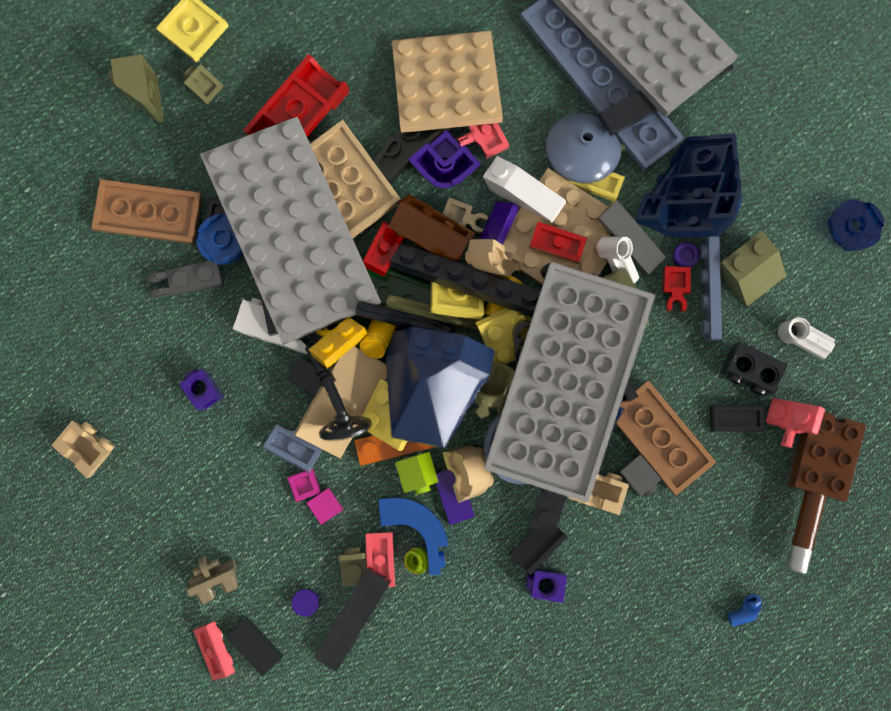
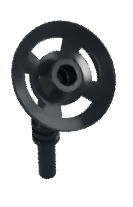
M314 344L306 346L305 350L317 371L315 375L321 387L326 389L336 412L335 420L320 429L319 437L326 441H336L351 438L367 431L372 426L371 419L364 416H351L350 412H347L335 385L336 379L330 367L326 368L312 357L309 349Z

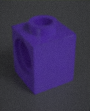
M203 369L190 371L184 376L185 380L179 383L195 409L199 411H204L224 397L208 371ZM203 381L206 385L205 392L198 395L196 393V386L199 382Z
M537 568L531 575L527 574L526 590H530L529 595L531 598L564 603L567 575L563 572ZM543 578H550L552 580V587L548 591L539 590L538 584Z

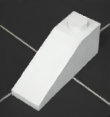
M498 156L483 176L490 191L551 223L566 203L565 199L527 172Z
M252 298L251 302L242 300L233 330L307 354L305 350L307 345L300 338L283 345L279 335L269 336L261 300Z

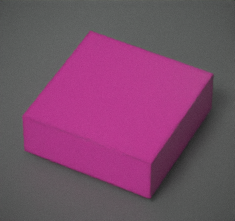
M313 468L310 473L303 471L287 477L296 502L322 493Z
M327 488L307 502L321 525L344 510L330 488Z

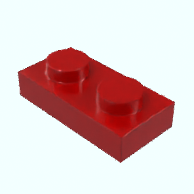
M383 221L363 260L365 268L383 277L390 266L391 258L403 240L393 229L388 227L389 223Z
M537 222L529 248L579 264L587 237Z

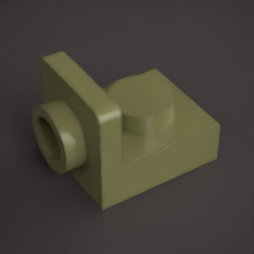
M201 64L197 68L191 66L182 76L185 79L182 85L192 91L206 105L224 87Z
M360 547L344 548V553L338 555L342 586L358 585L367 570L366 551H360Z

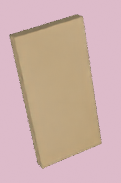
M355 346L339 358L331 367V372L336 379L335 385L347 412H350L351 416L363 415L380 379L385 380L387 377V365L366 356ZM320 387L295 430V436L338 458L342 457L352 439L351 437L343 440L326 441L319 437L320 429L329 422L334 421V416L336 415L326 389Z

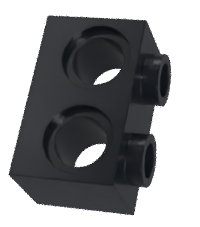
M738 342L732 345L720 373L726 375L728 381L737 385L743 383L751 387V392L765 396V394L776 393L788 364L742 342ZM737 359H741L745 363V370L743 372L739 371L736 367ZM762 370L766 371L769 375L767 383H764L760 378Z

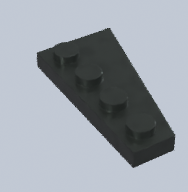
M399 123L398 130L393 137L388 139L373 162L387 181L392 183L411 166L408 159L425 144L428 143L430 145L446 130L450 131L452 128L401 133Z

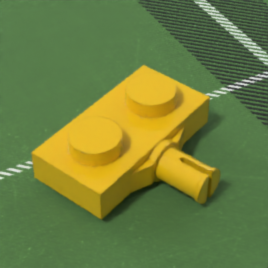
M347 317L333 330L325 327L316 331L323 338L313 345L309 351L312 357L326 368H329L368 334L363 326Z

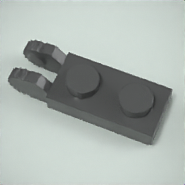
M210 261L166 270V272L147 276L148 283H159L168 280L169 288L155 289L150 292L151 298L155 299L171 295L175 297L223 285L219 265Z

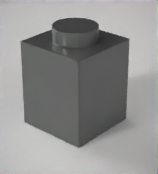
M641 454L634 455L616 470L618 475L623 477V481L629 484L628 487L636 496H642L643 494L646 497L658 488L656 483L661 480Z

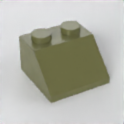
M142 54L111 59L112 69L109 70V78L112 85H115L121 95H124L138 109L157 122H164L158 77Z
M760 231L720 262V277L745 307H748L786 277L779 250L763 231Z

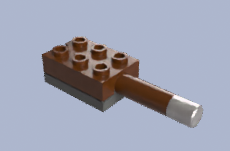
M826 412L823 414L817 435L806 432L797 433L784 486L804 492L785 566L787 569L806 574L826 498L841 502H847L866 429V424L846 418L834 420L835 415Z

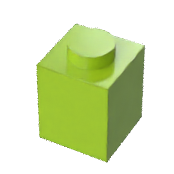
M430 452L395 462L404 493L413 490L415 495L431 491L429 485L439 482Z

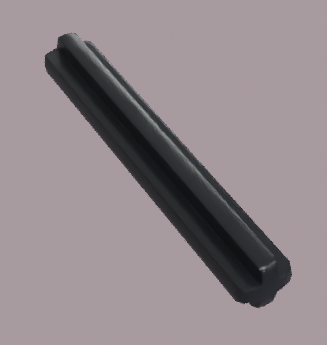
M363 301L358 302L355 309L357 316L405 328L417 327L452 333L453 327L449 323Z

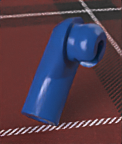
M749 594L744 599L739 611L728 613L727 618L731 627L756 620L762 606L761 598L757 594Z

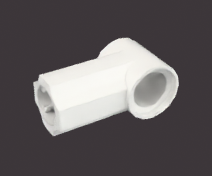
M602 237L597 245L600 258L608 260L613 273L625 268L633 283H635L639 276L631 258L633 251L631 240L628 237Z
M801 317L785 321L778 328V336L784 343H792L820 359H826L835 346L834 338L815 329L806 319ZM792 325L797 329V336H794L791 332Z

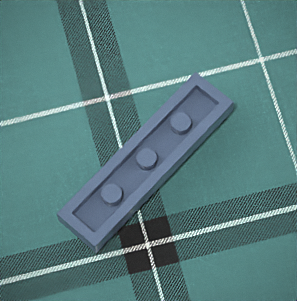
M719 236L707 237L699 246V258L703 259V269L700 270L699 280L700 284H703L704 294H701L700 308L704 310V320L701 321V334L705 335V342H716L722 339Z

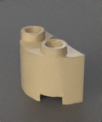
M470 239L469 248L465 254L466 262L472 265L473 268L496 276H511L515 270H520L524 263V260L515 253L505 254V247L494 239Z
M74 421L69 423L51 445L63 457L71 460L75 464L74 467L86 478H91L115 447L106 438H99L95 434L97 429L91 424L84 422L80 425Z
M464 445L442 452L447 469L451 470L456 477L453 488L458 503L486 492L488 487L493 485L494 479L491 472L484 469L486 457L482 447Z
M607 473L606 477L597 475L589 503L571 497L569 499L620 515L629 484L622 482L623 477L612 473Z

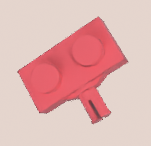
M498 123L469 126L470 132L457 138L461 147L475 141L480 146L486 159L509 148V143Z
M772 398L765 423L781 427L785 430L780 445L792 448L797 433L818 434L825 409L820 406Z

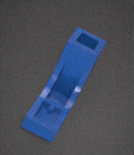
M389 497L379 499L381 526L402 524L411 526L420 532L427 545L430 576L440 575L441 567L446 566L444 551H439L438 547L448 546L446 531L435 513L424 504L409 498Z

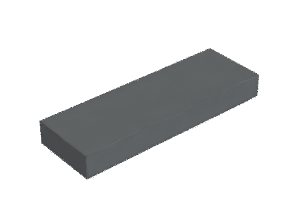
M618 200L613 201L596 218L612 237H628L633 245L632 261L644 275H649L665 258V255Z

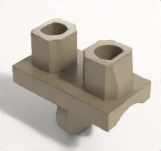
M206 556L199 558L200 567L192 570L195 577L189 579L190 587L186 591L190 597L195 595L202 604H205L215 598L216 593L213 589L215 585L220 584L224 593L237 589L238 580L235 574L237 565L232 559L220 565L218 559L210 562Z

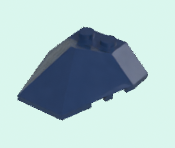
M735 133L686 137L669 161L671 165L664 175L660 174L656 179L658 184L651 193H646L643 197L635 220L637 223L668 237H718L736 221L742 201L737 136Z
M417 327L393 332L386 355L391 437L445 449L463 420V415L475 401L476 395L483 383L485 384L488 380L495 350L464 335Z

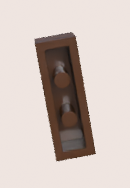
M410 194L400 202L388 226L398 236L415 242L420 249L430 251L435 255L459 262L470 239L475 234V232Z

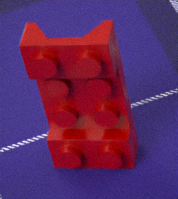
M308 54L243 131L248 136L298 117L306 137H308L331 109L334 111L349 94L348 84L344 81H337Z

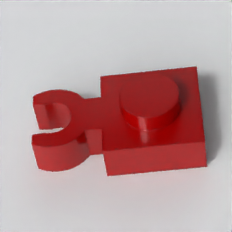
M665 266L663 268L662 293L670 294V298L665 304L666 311H671L672 303L678 302L680 304V312H684L687 308V301L683 294L691 292V267Z

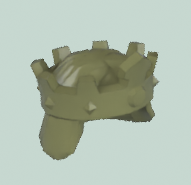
M498 362L492 363L490 376L486 383H483L473 402L479 405L476 413L481 419L489 416L490 410L488 408L496 407L497 413H502L515 370L509 366Z

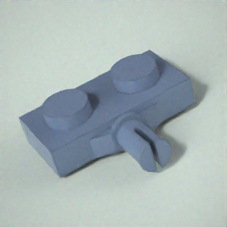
M276 424L263 449L310 473L322 453V449L295 436V431L286 430Z

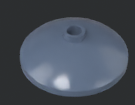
M576 113L563 117L552 126L546 139L545 150L550 165L559 175L570 181L586 184L601 181L615 170L621 157V142L617 135L612 137L609 135L597 116ZM583 138H588L591 141H585Z

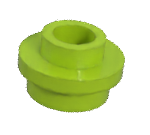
M415 547L406 553L404 557L406 569L414 574L426 572L429 561L428 555L423 548Z

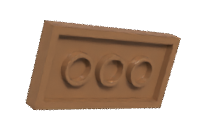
M100 179L91 229L97 232L195 245L203 195L199 192Z
M648 380L635 390L639 397L631 402L622 401L620 403L614 423L661 478L672 494L676 496L713 466L716 461Z

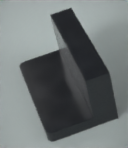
M558 527L555 535L533 528L509 553L531 575L568 536Z

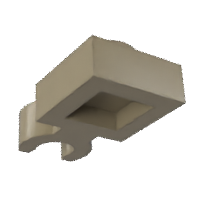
M450 197L443 211L444 215L465 227L469 226L475 234H482L483 232L482 228L476 226V221L482 220L487 222L488 217L483 213L471 214L473 206Z

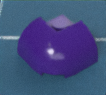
M447 130L430 145L428 143L425 144L408 159L409 163L419 174L436 188L456 186L481 166V163L464 145L461 147Z

